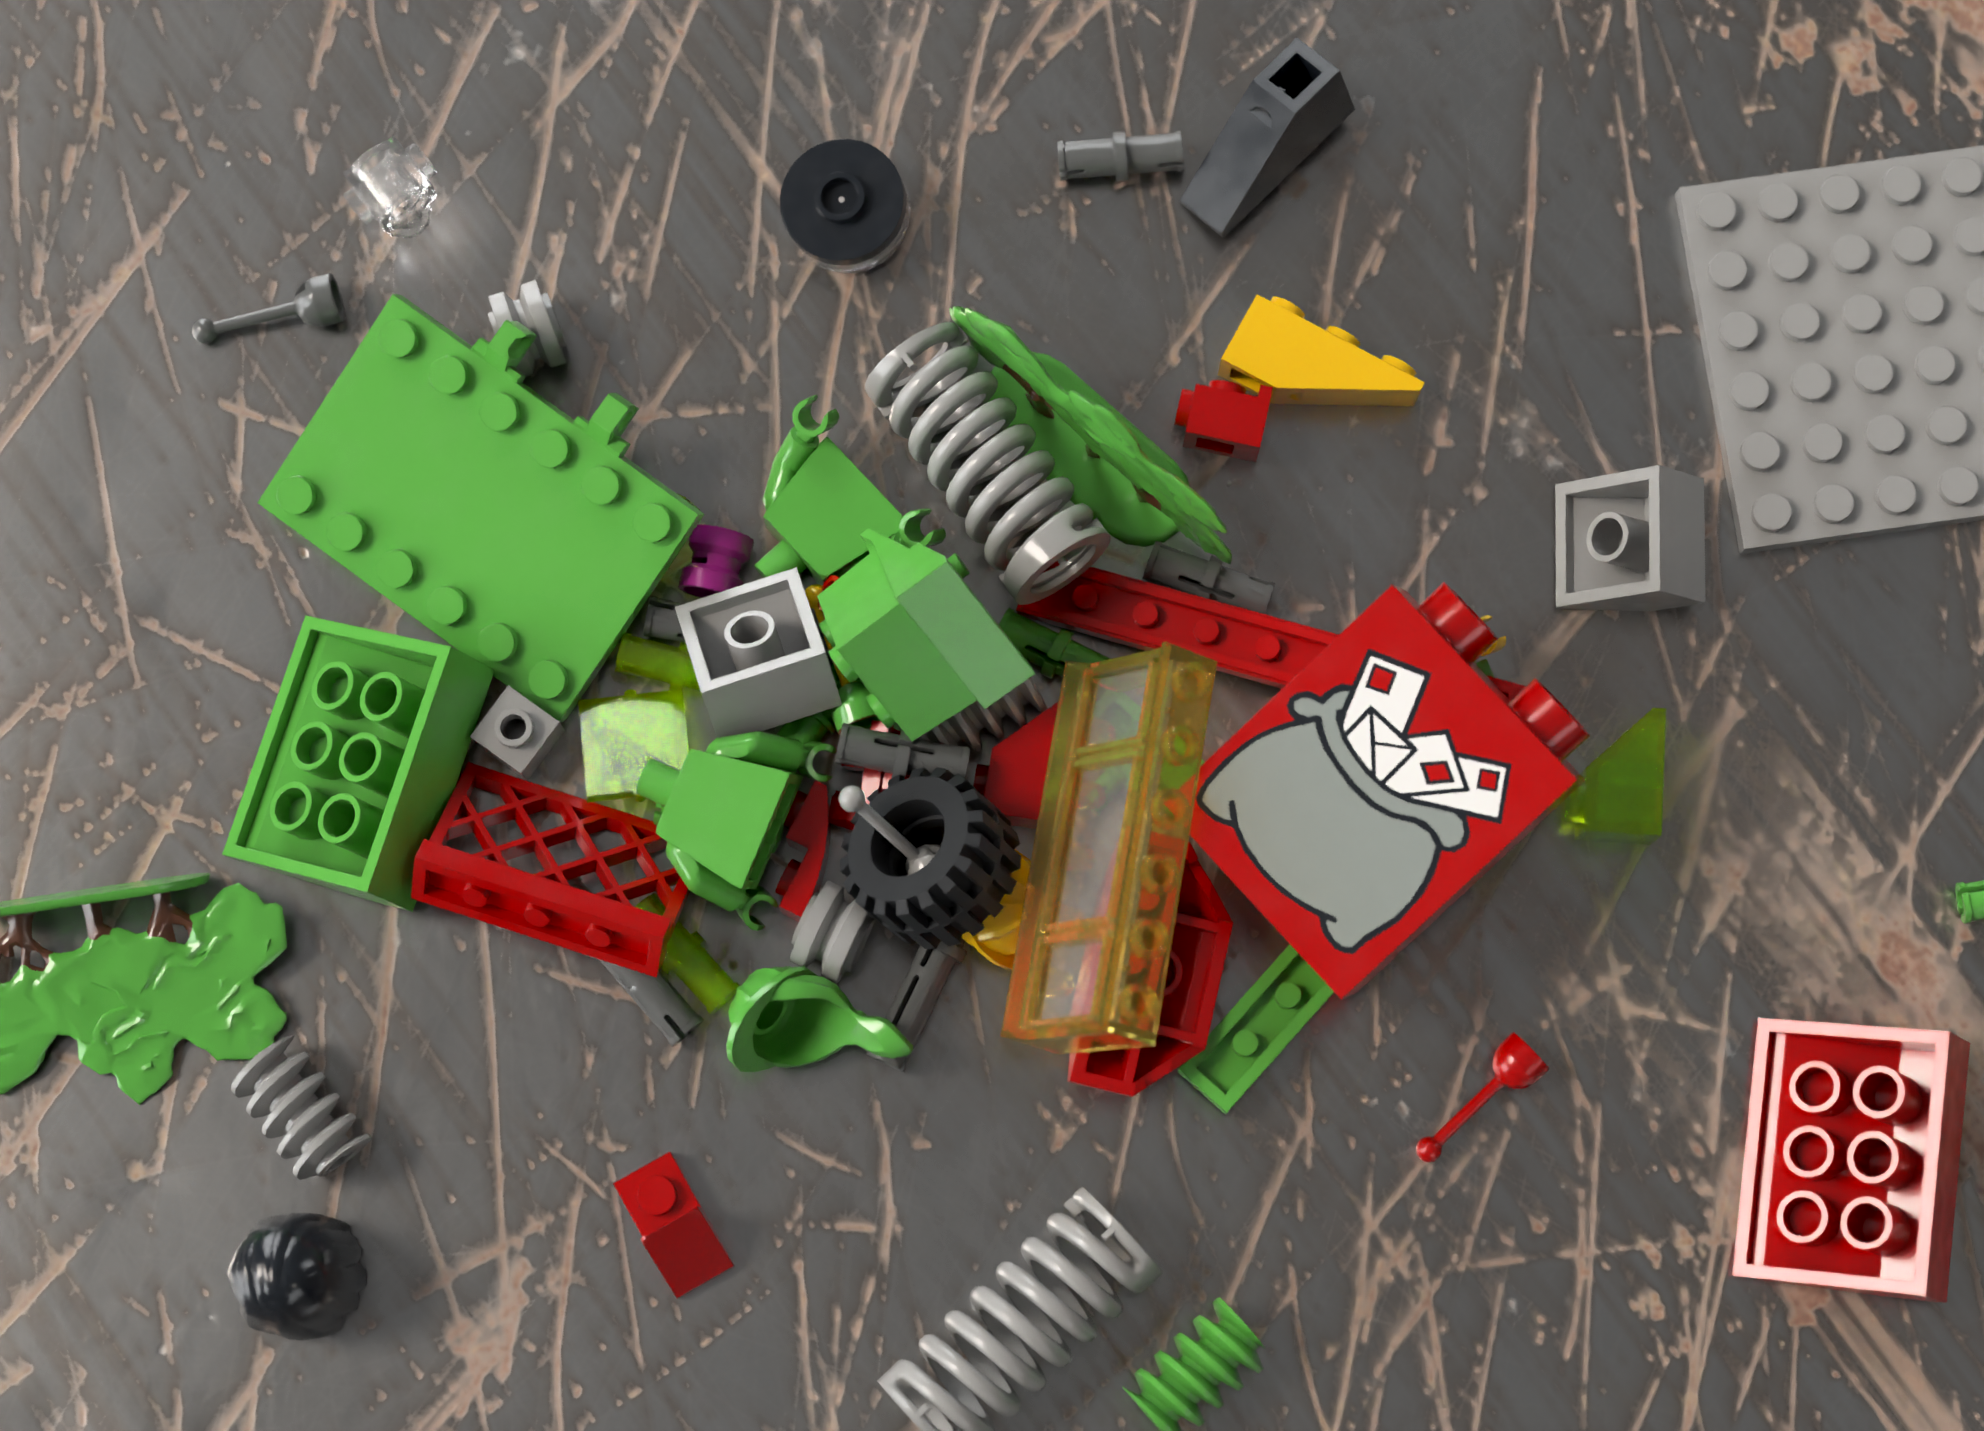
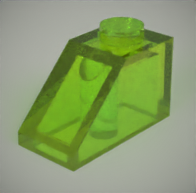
M1652 708L1580 773L1586 781L1565 799L1566 822L1575 823V840L1652 845L1662 836L1666 708Z

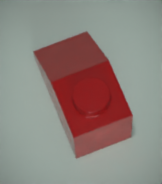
M1063 697L994 746L991 751L989 765L977 764L973 786L1011 821L1012 826L1058 832L1079 698Z

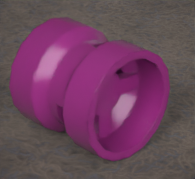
M698 524L689 540V547L693 552L692 562L682 568L678 588L687 594L703 598L743 585L744 583L739 576V572L741 571L742 564L750 560L754 540L745 534L731 529Z

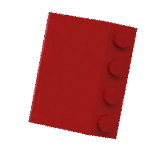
M1758 1018L1732 1276L1869 1295L1947 1303L1970 1043L1950 1031Z

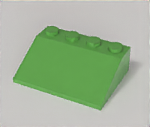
M305 615L222 855L361 899L413 912L417 901L411 898L414 857L423 839H430L455 789L471 742L470 736L475 730L495 670L451 646Z

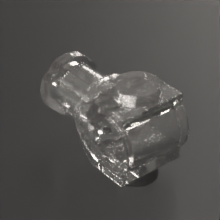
M393 135L385 142L367 150L350 168L343 172L351 187L350 190L343 194V197L365 225L376 219L381 228L390 236L413 238L421 234L429 225V215L432 209L431 203L437 196L429 179L437 171L415 142L404 149Z

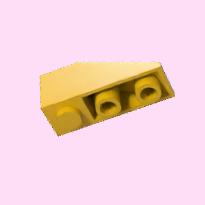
M1258 294L1255 296L1225 350L1218 371L1219 376L1244 386L1247 391L1257 396L1260 385L1273 387L1270 399L1272 404L1414 406L1425 383L1415 377L1416 371L1404 361L1389 355H1384L1382 359H1379L1360 349V341L1349 332L1335 326H1328L1324 330L1303 319L1305 313L1292 302L1280 297H1272L1269 301Z

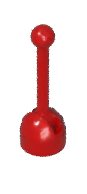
M1512 1032L1496 1049L1493 1056L1495 1077L1433 1137L1427 1136L1418 1141L1416 1153L1422 1161H1436L1442 1153V1145L1503 1086L1513 1089L1526 1088L1536 1083L1549 1070L1546 1063L1516 1033Z

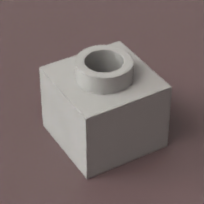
M508 685L471 734L470 738L485 752L528 781L565 732V729L558 720ZM512 719H521L526 724L523 736L515 740L505 738L503 731Z

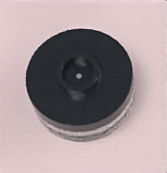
M836 139L823 142L807 150L794 162L787 172L780 193V212L789 235L807 259L829 271L856 273L881 264L897 250L908 230L911 206L905 184L891 160L876 147L862 141Z

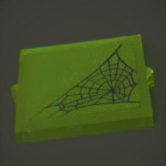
M628 689L621 696L578 700L587 803L634 798L637 802L645 801V797L636 793V787L639 777L650 759H655L681 770L686 755L689 752L683 689L639 694L633 689Z

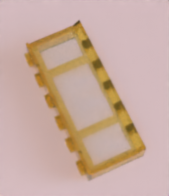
M1162 642L1161 648L1094 663L1065 661L1000 1037L1059 1055L1155 1046L1217 661L1168 642Z

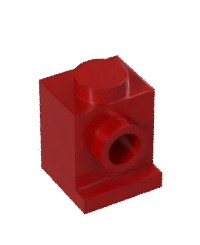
M1211 380L1209 386L1196 383L1194 391L1182 388L1174 425L1186 428L1183 447L1256 463L1273 387L1260 385L1258 396L1248 395L1244 386L1225 380Z

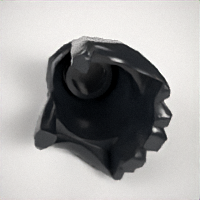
M316 1213L274 1215L257 1221L255 1227L250 1230L246 1239L237 1248L227 1271L233 1294L240 1303V1314L245 1318L248 1326L257 1331L279 1335L289 1340L317 1339L338 1332L344 1324L343 1315L357 1309L359 1301L358 1292L367 1285L366 1269L358 1263L362 1248L357 1244V1238L350 1234V1225L341 1220Z

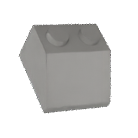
M1656 465L1555 484L1556 608L1570 610L1657 611L1705 603L1703 478Z
M797 567L675 607L699 688L717 738L753 731H764L842 705L828 657Z

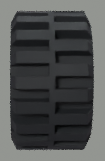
M925 767L913 769L908 779H904L899 774L888 780L887 789L883 792L876 789L867 798L870 802L869 806L914 847L917 848L926 844L940 846L933 859L913 874H906L907 857L860 814L855 813L850 821L855 827L852 833L845 834L841 846L848 852L846 856L840 859V872L847 877L843 884L848 894L856 899L855 902L903 942L912 946L918 943L924 949H936L940 941L948 947L961 943L962 934L969 932L974 936L984 929L982 922L990 914L995 918L1004 906L1000 904V901L1004 894H1012L1016 881L1011 877V874L1019 870L1021 864V855L1014 850L1020 845L1018 834L1010 827L1011 821L959 774L953 775L948 769L938 767L932 773Z

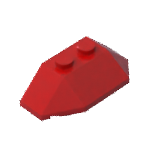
M1132 827L1125 828L1100 895L1071 1021L1068 1082L1133 1097L1205 1050L1233 922L1212 882L1199 863V858L1190 842Z

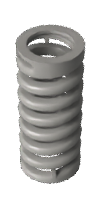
M952 322L933 325L911 336L890 351L869 374L865 383V392L886 419H890V427L898 436L908 439L910 455L918 463L928 465L927 475L931 484L938 490L947 491V506L956 516L966 518L965 528L968 536L976 543L985 544L984 553L988 564L996 570L1005 571L998 577L1013 599L1019 605L1040 601L1062 589L1091 567L1107 549L1111 536L1097 518L1092 521L1093 511L1086 504H1076L1056 514L1071 499L1074 492L1073 483L1068 478L1062 476L1041 484L1054 468L1055 459L1048 451L1040 450L1024 456L1033 446L1036 432L1025 423L1007 428L1016 416L1017 406L1006 397L989 401L995 394L998 386V380L991 372L982 371L970 375L978 364L979 354L972 346L965 345L969 341L959 326ZM943 343L939 352L926 365L907 378L896 382L907 366L912 371L918 368L913 361L918 355L935 344ZM934 401L920 417H912L915 408ZM952 428L939 443H931L934 435ZM974 452L959 469L950 470L954 460ZM995 477L979 495L969 496L973 486ZM1019 500L999 521L988 522L993 512ZM1049 519L1022 546L1008 549L1013 538L1030 531ZM1086 545L1080 553L1067 561L1063 557L1069 552ZM1054 562H1059V566L1044 572Z
M1082 1186L1063 1206L1075 1219L1080 1215L1090 1232L1070 1216L1059 1212L1053 1213L1047 1220V1229L1062 1254L1037 1237H1028L1022 1242V1255L1038 1280L1014 1262L1003 1261L997 1266V1280L1015 1307L989 1287L980 1285L971 1291V1303L993 1335L962 1311L951 1310L945 1316V1327L970 1363L935 1335L928 1334L920 1339L919 1349L921 1354L948 1392L917 1365L905 1359L898 1360L877 1380L921 1431H956L947 1417L963 1431H995L993 1421L975 1394L1004 1416L1008 1417L1017 1414L1021 1407L1020 1400L998 1367L1029 1391H1041L1046 1385L1044 1372L1020 1338L1056 1367L1067 1366L1072 1359L1071 1351L1043 1311L1079 1341L1084 1343L1092 1342L1098 1333L1096 1325L1067 1285L1104 1316L1117 1318L1122 1313L1123 1305L1121 1300L1090 1258L1134 1293H1143L1163 1274L1158 1265L1137 1241Z

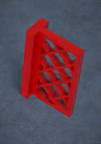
M468 762L430 839H423L414 857L411 898L657 978L665 960L667 944L690 890L675 868L660 872L650 856V853L666 849L667 841L656 834L657 825H654L653 821ZM474 787L500 795L506 805L477 813L469 797ZM548 810L560 814L566 824L538 833L528 815ZM461 813H462L463 816H464V818L459 819V817H460V815H461ZM515 820L525 837L497 846L487 828ZM607 829L621 834L626 844L599 852L589 834ZM474 833L483 851L470 854L448 847L446 844L448 840ZM575 839L585 857L558 866L548 847ZM534 852L544 871L535 874L508 866L506 861ZM636 859L646 877L619 885L609 867ZM595 872L605 891L596 894L570 886L568 880ZM676 885L672 892L670 886ZM656 891L666 909L662 916L634 907L630 904L629 900Z

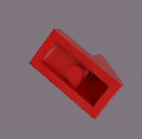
M669 1151L613 1183L642 1236L640 1240L677 1299L734 1267L732 1260L672 1152Z

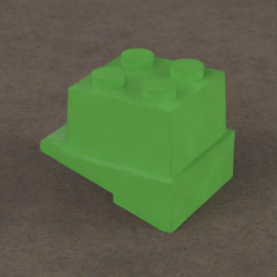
M868 528L860 536L865 541L870 554L817 596L825 616V620L819 623V627L833 647L828 651L833 662L850 683L860 678L870 692L866 699L880 721L887 728L897 723L911 741L916 740L976 701L984 709L988 708L1035 674L1028 661L963 580L970 572L956 553L946 558L944 555L919 542L911 548H907L887 536Z

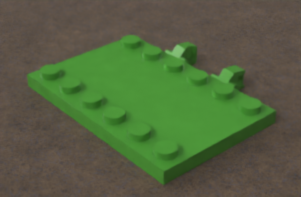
M392 294L257 503L457 650L494 669L493 676L506 686L509 685L560 723L565 722L705 514L624 456L630 443L621 438V435L639 410L634 404L618 393H609L590 418V421L583 416H577L574 420L523 383L526 375L516 369V367L537 337L534 332L517 320H505L490 342L484 338H479L471 346L404 296Z

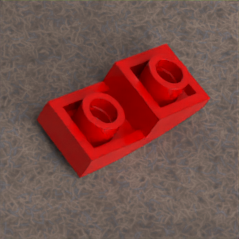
M816 780L808 794L800 790L797 792L783 824L790 828L786 835L788 845L804 853L805 856L802 862L793 858L790 860L778 882L775 893L783 897L779 905L782 914L797 922L800 921L814 893H819L829 854L831 823L829 820L830 797L827 786Z

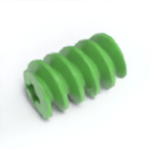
M1220 1297L1212 1302L1219 1320L1218 1323L1201 1315H1198L1193 1320L1199 1336L1198 1341L1182 1333H1178L1173 1338L1180 1355L1178 1359L1161 1350L1154 1355L1161 1374L1157 1377L1142 1368L1138 1369L1134 1375L1141 1391L1139 1395L1122 1386L1131 1399L1160 1431H1182L1178 1422L1181 1418L1200 1427L1205 1421L1198 1405L1199 1401L1203 1400L1220 1409L1224 1405L1217 1386L1220 1382L1240 1391L1244 1387L1237 1370L1240 1364L1257 1373L1263 1370L1256 1350L1260 1346L1265 1348L1264 1345Z

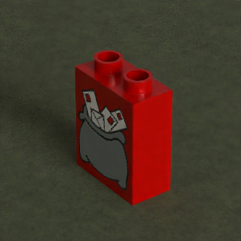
M1445 582L1420 605L1406 590L1392 584L1161 803L1340 999L1358 993L1586 781L1566 758L1590 734L1536 678L1511 701L1474 663L1499 638Z

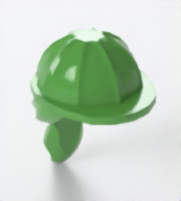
M805 966L772 967L755 970L741 986L737 987V993L728 1011L729 1021L732 1026L726 1043L727 1058L741 1072H758L774 1066L780 1068L801 1067L824 1060L849 1045H857L878 1057L885 1058L904 1057L913 1051V1045L892 1022L879 1016H867L866 1013L860 1010L857 1011L837 984L824 977L817 976Z

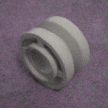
M536 279L521 284L520 297L517 300L513 301L504 291L488 296L492 312L488 313V317L494 334L497 333L505 320H517L537 335L516 369L527 377L534 374L535 360L541 358L551 368L566 363L562 347L567 345L548 293L541 294Z
M828 880L820 893H814L801 916L791 941L794 947L790 956V962L807 968L815 960L822 962V977L838 984L846 971L850 972L857 962L871 933L875 919H872V915L859 906L855 900L850 904L844 902V887Z

